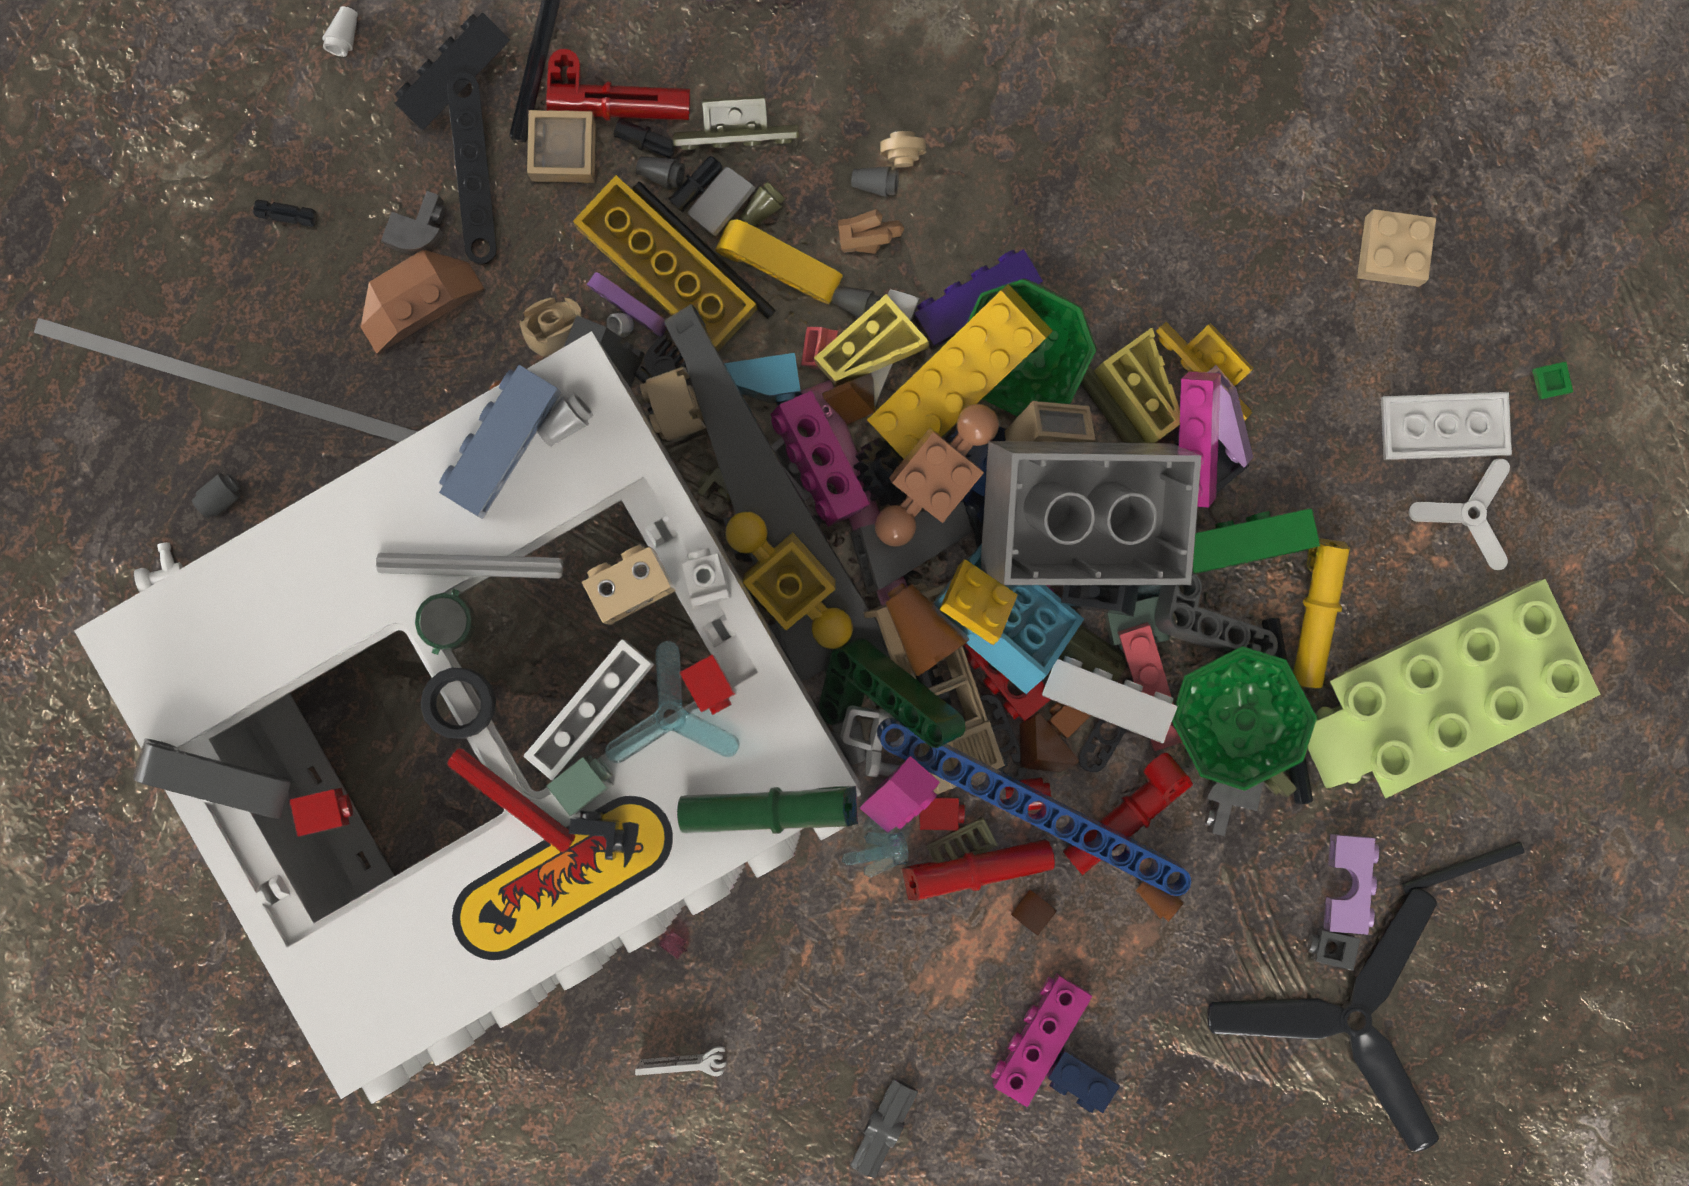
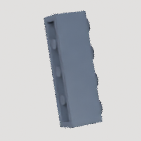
M518 365L515 371L510 369L499 385V389L503 391L495 403L490 401L485 406L479 417V420L483 423L475 435L470 433L465 438L459 449V452L462 453L461 458L455 467L450 465L445 470L439 481V484L442 485L439 491L440 494L481 519L485 517L535 437L537 429L545 421L561 395V391L557 387L521 365Z

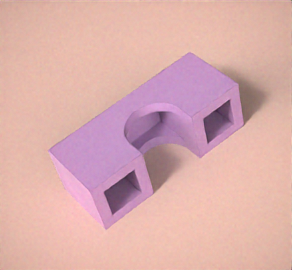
M1330 834L1328 865L1336 868H1345L1352 877V887L1342 897H1326L1324 929L1330 932L1368 935L1369 927H1373L1375 913L1374 909L1370 908L1371 895H1375L1377 889L1376 876H1373V863L1377 864L1379 859V846L1375 844V838Z

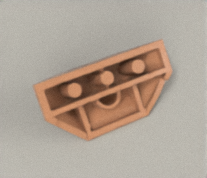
M421 250L369 282L361 329L375 352L380 354L481 293L485 288L469 262Z

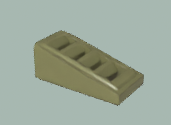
M981 816L958 828V831L954 830L927 844L926 847L934 862H944L938 849L941 845H944L951 860L960 859L965 853H968L961 838V835L965 833L974 848L969 853L972 852L974 855L985 853L998 846L984 818ZM978 828L985 841L984 844L979 845L972 830ZM953 839H955L963 854L959 857L955 855L949 843Z

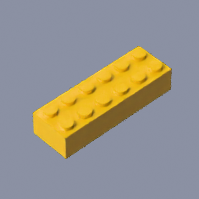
M617 175L573 220L576 228L671 316L692 304L702 317L707 333L717 351L757 311L756 303Z
M1008 284L873 413L867 421L905 459L929 428L942 437L957 423L960 413L966 407L977 404L1041 344L1053 330Z

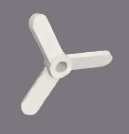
M1499 458L1492 461L1468 502H1415L1411 505L1408 512L1410 518L1416 522L1462 523L1468 526L1489 566L1494 570L1504 569L1507 566L1508 557L1486 519V509L1509 473L1510 465L1508 461ZM1470 508L1476 511L1475 519H1471L1468 515Z

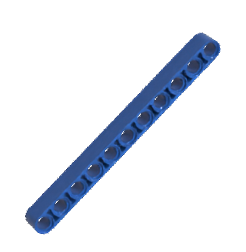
M886 718L878 725L877 737L883 748L904 760L911 756L928 772L1170 895L1181 896L1189 890L1191 877L1177 861L948 744L939 748L929 746L930 748L926 755L915 756V747L925 742L895 718ZM890 729H900L901 736L897 741L888 742L885 740V735ZM952 757L958 759L957 766L953 770H943L942 766L946 759ZM978 772L986 773L985 781L982 784H971L974 774ZM1014 787L1013 795L1010 798L1004 800L999 798L1000 791L1003 788ZM1041 801L1042 806L1037 813H1028V806L1032 802ZM1063 815H1068L1070 818L1069 823L1062 828L1056 827L1057 819ZM1097 830V836L1091 842L1084 841V835L1087 831ZM1125 844L1122 854L1118 856L1112 855V849L1116 845ZM1152 858V864L1146 870L1139 869L1142 860ZM1173 872H1179V879L1172 884H1168L1167 879L1169 875Z

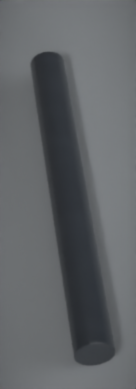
M1519 841L1400 883L1403 894L1408 895L1414 888L1425 889L1521 855L1525 851L1522 843Z

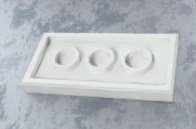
M1509 392L1381 397L1384 460L1512 455Z

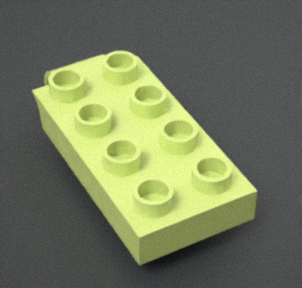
M1546 579L1530 582L1339 673L1338 677L1331 680L1330 683L1341 705L1332 709L1329 707L1318 709L1316 713L1317 720L1308 750L1320 773L1325 788H1332L1346 782L1351 784L1357 783L1361 780L1362 775L1372 771L1384 797L1388 798L1601 694Z

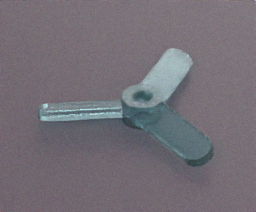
M671 641L660 643L656 648L659 707L654 714L611 741L606 747V756L613 763H622L671 731H675L724 757L734 756L740 747V742L735 735L686 711L682 706L679 648ZM669 709L675 710L678 714V719L673 724L667 723L664 718L665 712Z

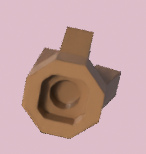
M877 209L853 218L838 220L841 249L843 253L859 251L876 254L880 245L889 244L894 237H901L904 226L899 220L882 222L883 215Z

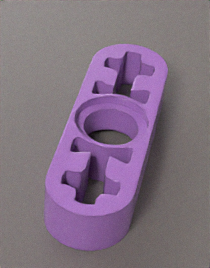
M595 272L587 283L590 289L657 336L662 337L667 330L664 318L598 272Z

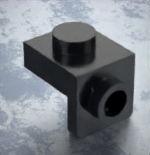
M584 810L580 811V817L570 818L569 834L607 837L605 860H614L616 852H623L625 830L618 829L619 820L603 819V812Z

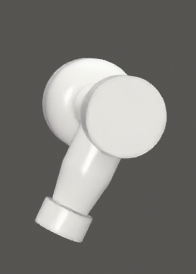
M165 542L157 545L158 552H160L162 570L150 572L146 568L134 570V578L139 592L183 568L180 562L174 563L170 552V543Z

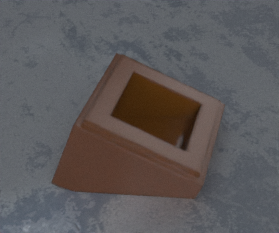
M1029 890L1011 915L1038 936L1057 910L1032 890Z

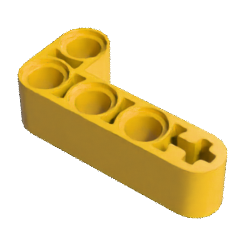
M741 220L728 221L715 248L718 254L735 262H745L825 304L831 303L834 291L839 286L843 277L837 270Z

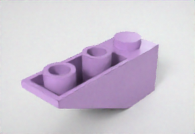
M1215 365L1207 373H1221L1218 439L1226 447L1225 452L1228 457L1235 463L1239 462L1244 468L1252 460L1253 454L1237 389Z

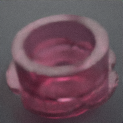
M673 931L668 936L664 933L661 935L663 938L658 945L677 959L680 958L683 952H688L683 947L687 941Z

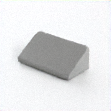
M725 167L690 208L688 215L701 228L717 236L756 188L734 170Z

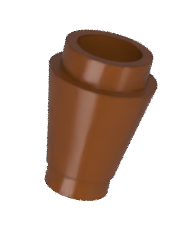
M1144 881L1136 890L1160 919L1163 917L1168 922L1184 904V901L1179 896L1170 895Z

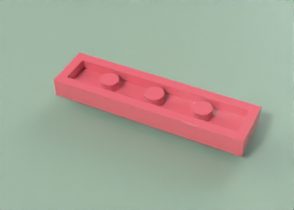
M1146 622L1119 631L1118 636L1132 682L1143 686L1141 692L1154 697L1155 692H1159L1171 697L1150 624ZM1172 722L1163 744L1150 739L1154 751L1182 743Z

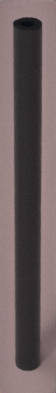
M638 182L632 188L640 198L756 303L757 310L764 317L769 319L776 310L641 182Z

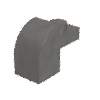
M427 191L416 220L392 212L381 242L389 248L409 255H414L421 250L432 251L440 244L444 237L442 231L434 227L436 223H441L445 213L442 198L435 193Z
M1212 781L1202 797L1215 801L1214 806H1209L1206 812L1205 825L1209 826L1207 832L1225 836L1232 805L1257 811L1264 782L1243 791Z

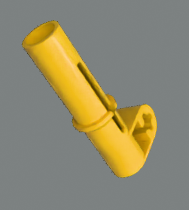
M1319 538L1320 546L1309 549L1307 553V568L1311 571L1312 578L1309 594L1303 599L1306 609L1293 670L1299 685L1304 687H1323L1337 612H1342V606L1339 601L1350 547L1342 541Z

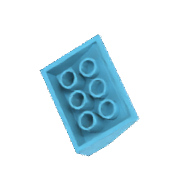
M982 543L967 560L979 569L981 568ZM951 581L933 602L939 609ZM1004 585L1018 594L1003 633L994 645L945 614L966 633L970 639L967 644L1025 694L1047 676L1084 620L1069 605L1061 603V598L1046 585Z

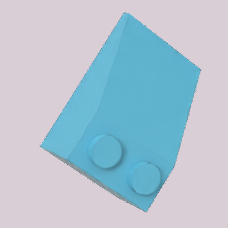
M795 353L724 363L743 395L768 403H777V406L801 395Z

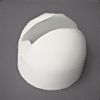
M614 313L610 314L607 318V328L624 338L630 335L634 328V322L628 314Z

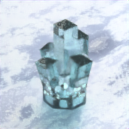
M868 831L864 836L866 843L878 846L843 853L841 859L847 866L875 861L864 866V875L872 878L897 865L907 864L908 849L902 832L884 834Z

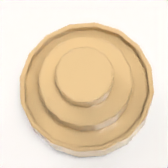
M911 131L893 132L890 134V138L880 142V154L888 157V161L894 162L895 167L913 166V161L918 160L920 155L926 153V140L915 137V133Z

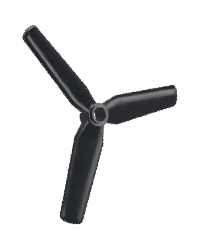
M1414 888L1357 976L1350 1002H1346L1342 1006L1318 998L1211 1002L1207 1010L1209 1030L1213 1034L1318 1040L1342 1032L1347 1033L1355 1063L1408 1148L1412 1152H1419L1430 1148L1439 1140V1136L1391 1042L1372 1026L1371 1014L1389 997L1437 906L1436 899L1427 891L1419 888ZM1358 1011L1361 1016L1359 1024L1355 1027H1349L1347 1023L1348 1016L1352 1012Z

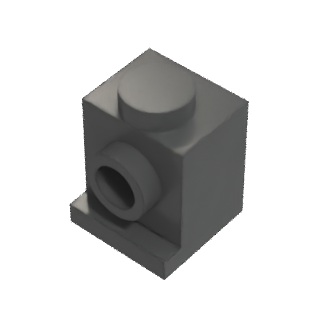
M1318 928L1317 934H1311L1309 937L1307 952L1312 953L1311 959L1316 962L1354 970L1360 939L1352 935ZM1333 941L1335 948L1332 952L1327 953L1325 951L1326 943Z

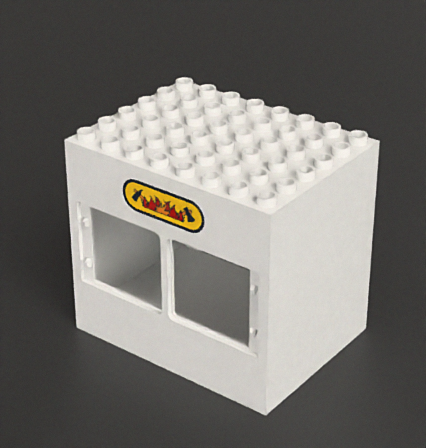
M592 331L527 368V370L561 391V395L550 413L564 396L568 398L575 393L587 404L593 413V417L588 420L589 425L555 443L552 447L547 445L539 434L536 433L483 519L440 494L439 491L442 485L439 484V481L445 470L450 465L455 467L461 458L462 453L459 452V449L465 438L470 433L475 435L483 423L479 420L483 409L490 401L495 403L503 391L499 389V385L74 630L141 748L145 738L174 745L184 752L291 781L280 819L168 790L165 791L341 1099L361 1087L371 1104L382 1099L408 1083L412 1076L423 1070V1066L432 1060L435 1066L473 1045L475 1043L474 1040L486 1033L485 1030L496 1022L502 1028L539 1006L538 1002L548 996L547 994L554 990L558 983L561 984L565 991L603 968L602 965L610 960L609 957L617 952L616 950L623 944L628 953L660 936L667 931L666 927L672 924L671 921L677 917L676 914L681 912V908L685 905L688 906L692 915H695L720 901L731 893L730 890L734 888L733 884L737 882L736 879L740 877L739 874L746 867L745 862H748L756 878L795 856V848L801 835L800 830L803 828H788L779 834H773L771 829L682 833L677 819V806L681 796L769 792L774 787H779L785 792L834 786H856L857 797L861 795L859 780L820 715L749 590L743 584L742 578L661 439L655 433L636 396ZM622 500L648 547L650 546L659 556L676 589V595L711 655L713 654L717 658L736 695L729 698L732 705L714 715L711 714L709 709L701 712L694 701L600 756L613 772V776L609 779L614 785L582 810L603 812V819L619 820L618 829L625 830L623 852H616L614 860H605L607 837L575 834L576 838L568 850L564 853L560 852L504 809L501 815L394 876L352 801L353 815L349 817V825L298 837L290 799L342 788L343 795L347 794L290 693L398 630H402L407 634L431 677H434L440 671L452 667L461 668L448 645L435 644L425 637L419 623L420 614L425 605L432 600L438 598L453 599L490 577L379 573L376 569L377 554L410 553L525 557ZM709 548L710 555L719 554L730 598L694 608L691 604L681 563L689 561L688 553ZM707 569L700 570L697 574L698 581L700 583L709 582L711 579L710 571ZM454 681L441 689L440 693L459 725L470 723L476 718L480 710L481 701L471 684L465 681ZM492 720L479 734L467 738L483 765L567 829L570 826V818L580 817V812L569 816L548 787L542 791L531 789ZM312 766H314L323 781L318 785L313 773L309 770ZM844 827L813 829L819 839L823 840ZM361 851H363L371 865V868L367 870L361 857L357 855Z

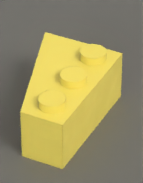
M885 294L818 353L814 360L815 364L837 387L928 349L929 341L890 297Z
M1150 328L1109 357L1094 370L1146 443H1156L1180 425V408L1172 384L1168 382L1163 367L1165 364L1162 356L1159 355L1154 340L1153 328Z

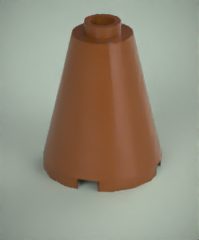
M901 583L887 593L890 600L885 604L910 666L917 676L936 665L937 662L949 656L970 640L960 627L939 610L914 585L911 584L906 588L904 583Z

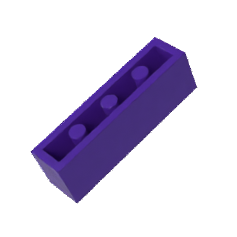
M1014 249L998 258L1000 263L989 269L985 265L971 274L972 280L963 285L958 281L944 290L946 295L936 301L931 297L917 305L919 311L915 312L914 319L933 350L949 341L967 324L982 292L1023 278L1042 285L1043 280L1024 249L1018 253Z

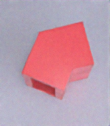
M807 327L801 365L821 370L815 364L814 357L838 337V330L824 327Z

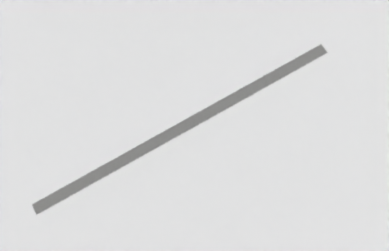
M38 318L34 333L396 442H401L418 432Z

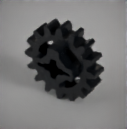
M877 438L862 446L861 451L855 455L860 462L854 465V469L860 471L857 479L858 481H863V491L871 493L870 500L872 502L879 498L881 506L887 504L892 506L902 503L908 495L898 487L895 490L896 486L889 477L904 459L886 440L882 441L881 438Z

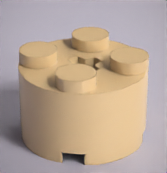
M685 367L646 380V383L640 384L645 402H650L654 411L653 414L649 415L655 433L660 434L662 440L670 441L706 428V425L702 422L704 419L694 389L691 385L687 386L685 379L690 378Z

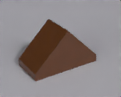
M871 373L822 393L824 400L847 424L875 413L874 383Z
M1040 713L1029 717L1019 724L1021 768L1060 773L1080 761Z

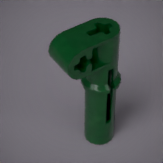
M856 786L822 787L785 792L779 787H774L769 792L684 795L678 801V825L682 833L771 829L773 834H779L788 828L849 827L858 824Z

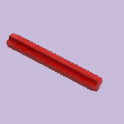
M457 749L449 758L448 767L557 850L564 853L572 845L576 838L575 834H569V829L464 749Z

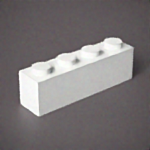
M622 639L523 757L553 781L568 768L655 664L628 641Z
M1065 656L1063 661L1057 659L1042 695L1044 697L1162 744L1164 743L1178 707L1172 704L1174 698L1159 692H1155L1154 697L1141 692L1143 686L1129 680H1125L1124 684L1112 681L1113 674L1095 668L1092 673L1081 668L1082 662Z

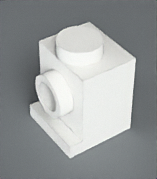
M709 548L688 553L689 561L683 562L681 565L692 607L696 608L729 599L730 594L719 554L710 555ZM702 569H707L711 573V579L707 583H700L697 579V574Z

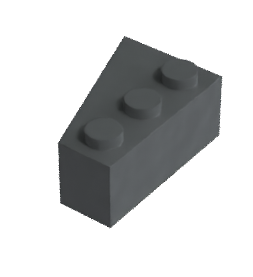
M576 315L564 347L592 331L631 388L636 377L634 373L640 367L645 353L634 349L631 343L625 342V345L622 344V337L609 328Z

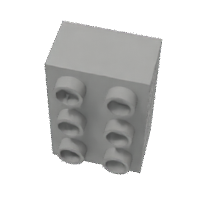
M989 441L980 569L1003 585H1191L1202 455L1172 443Z

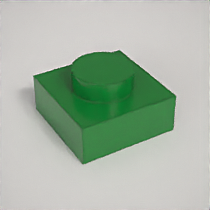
M1567 362L1538 367L1532 370L1539 400L1573 393Z

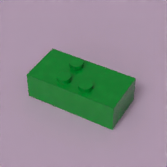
M1312 508L1271 517L1270 511L1246 517L1245 523L1234 525V520L1215 524L1216 529L1195 533L1192 573H1203L1319 547L1320 542Z

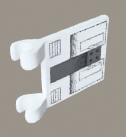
M715 1046L705 1054L640 1059L635 1068V1075L701 1070L711 1076H720L724 1073V1069L714 1070L712 1067L723 1068L726 1066V1061H715V1059H723V1055L716 1052H725L726 1049L723 1046Z

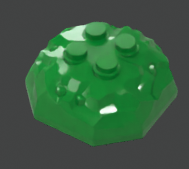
M1025 278L1008 283L1053 331L982 399L1017 417L1032 401L1071 404L1097 351L1082 306L1047 287ZM1008 284L982 292L968 322ZM1039 411L1040 417L1053 413L1050 411Z
M1242 646L1184 676L1175 704L1178 707L1172 723L1200 777L1246 791L1304 761L1317 716L1287 660Z

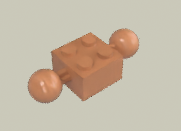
M973 404L966 407L958 417V435L951 443L929 428L889 477L891 482L908 496L900 506H888L878 514L875 520V531L878 538L884 544L893 547L907 544L916 532L915 517L922 508L943 523L984 472L965 455L973 446L985 445L996 436L999 422L991 408L982 404Z

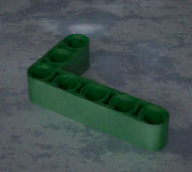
M858 638L832 651L819 702V712L826 723L835 725L843 721L847 708L849 706L862 707L864 695H866L932 748H939L964 735L966 729L965 721L958 711L867 640Z

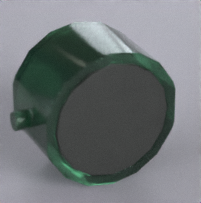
M453 589L451 595L439 593L428 597L421 603L416 612L415 626L417 634L425 644L433 647L431 652L433 654L439 655L440 649L453 650L462 647L471 639L475 632L476 618L474 610L466 600L458 597L459 590Z

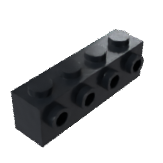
M483 12L478 17L472 14L460 26L464 32L456 40L450 36L438 49L442 55L434 63L428 59L416 71L420 77L412 85L407 81L394 94L398 98L394 104L421 131L449 104L447 83L451 76L458 72H467L476 77L510 41ZM464 79L458 80L454 85L455 94L458 95L470 82Z

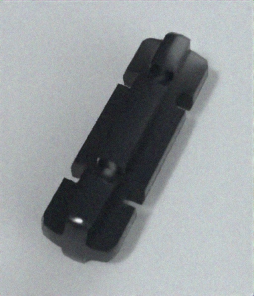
M259 199L254 203L253 214L258 218L268 219L270 217L275 221L292 224L299 222L301 225L310 227L315 225L316 211L312 208L302 207L300 209L294 205L277 202L271 204L269 201Z

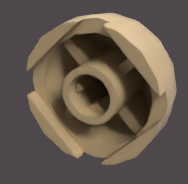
M553 297L538 301L528 307L523 313L525 318L523 321L520 320L519 325L529 348L543 357H548L562 349L576 315L584 318L577 302L570 298H564L565 302H556Z

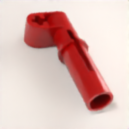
M559 49L549 57L547 111L593 112L594 117H603L606 121H611V117L689 120V88L612 85L611 81H607L604 85L581 84L582 75L579 58L576 53L568 49ZM566 66L568 67L567 78L569 84L562 81L561 72L563 67Z
M1167 752L1163 753L1151 761L1145 768L1144 774L1148 782L1132 795H1124L1122 797L1123 802L1099 822L1131 837L1143 826L1147 829L1150 826V820L1191 788L1193 783L1173 757ZM1097 830L1087 831L1084 835V841L1091 842L1097 836ZM1071 844L1063 850V853L1082 876L1101 861V859ZM1121 844L1116 845V846L1112 849V851H1114V850H1115L1118 846H1120Z
M1043 839L977 855L968 852L962 858L951 861L914 864L903 867L902 873L908 900L918 901L965 889L979 891L983 885L1051 871L1054 869L1055 860L1049 841Z

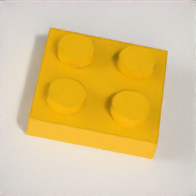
M964 559L958 565L939 610L994 645L1003 633L1018 594Z

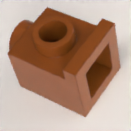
M1056 702L1049 710L1052 716L1047 719V722L1059 736L1062 735L1068 739L1091 715Z

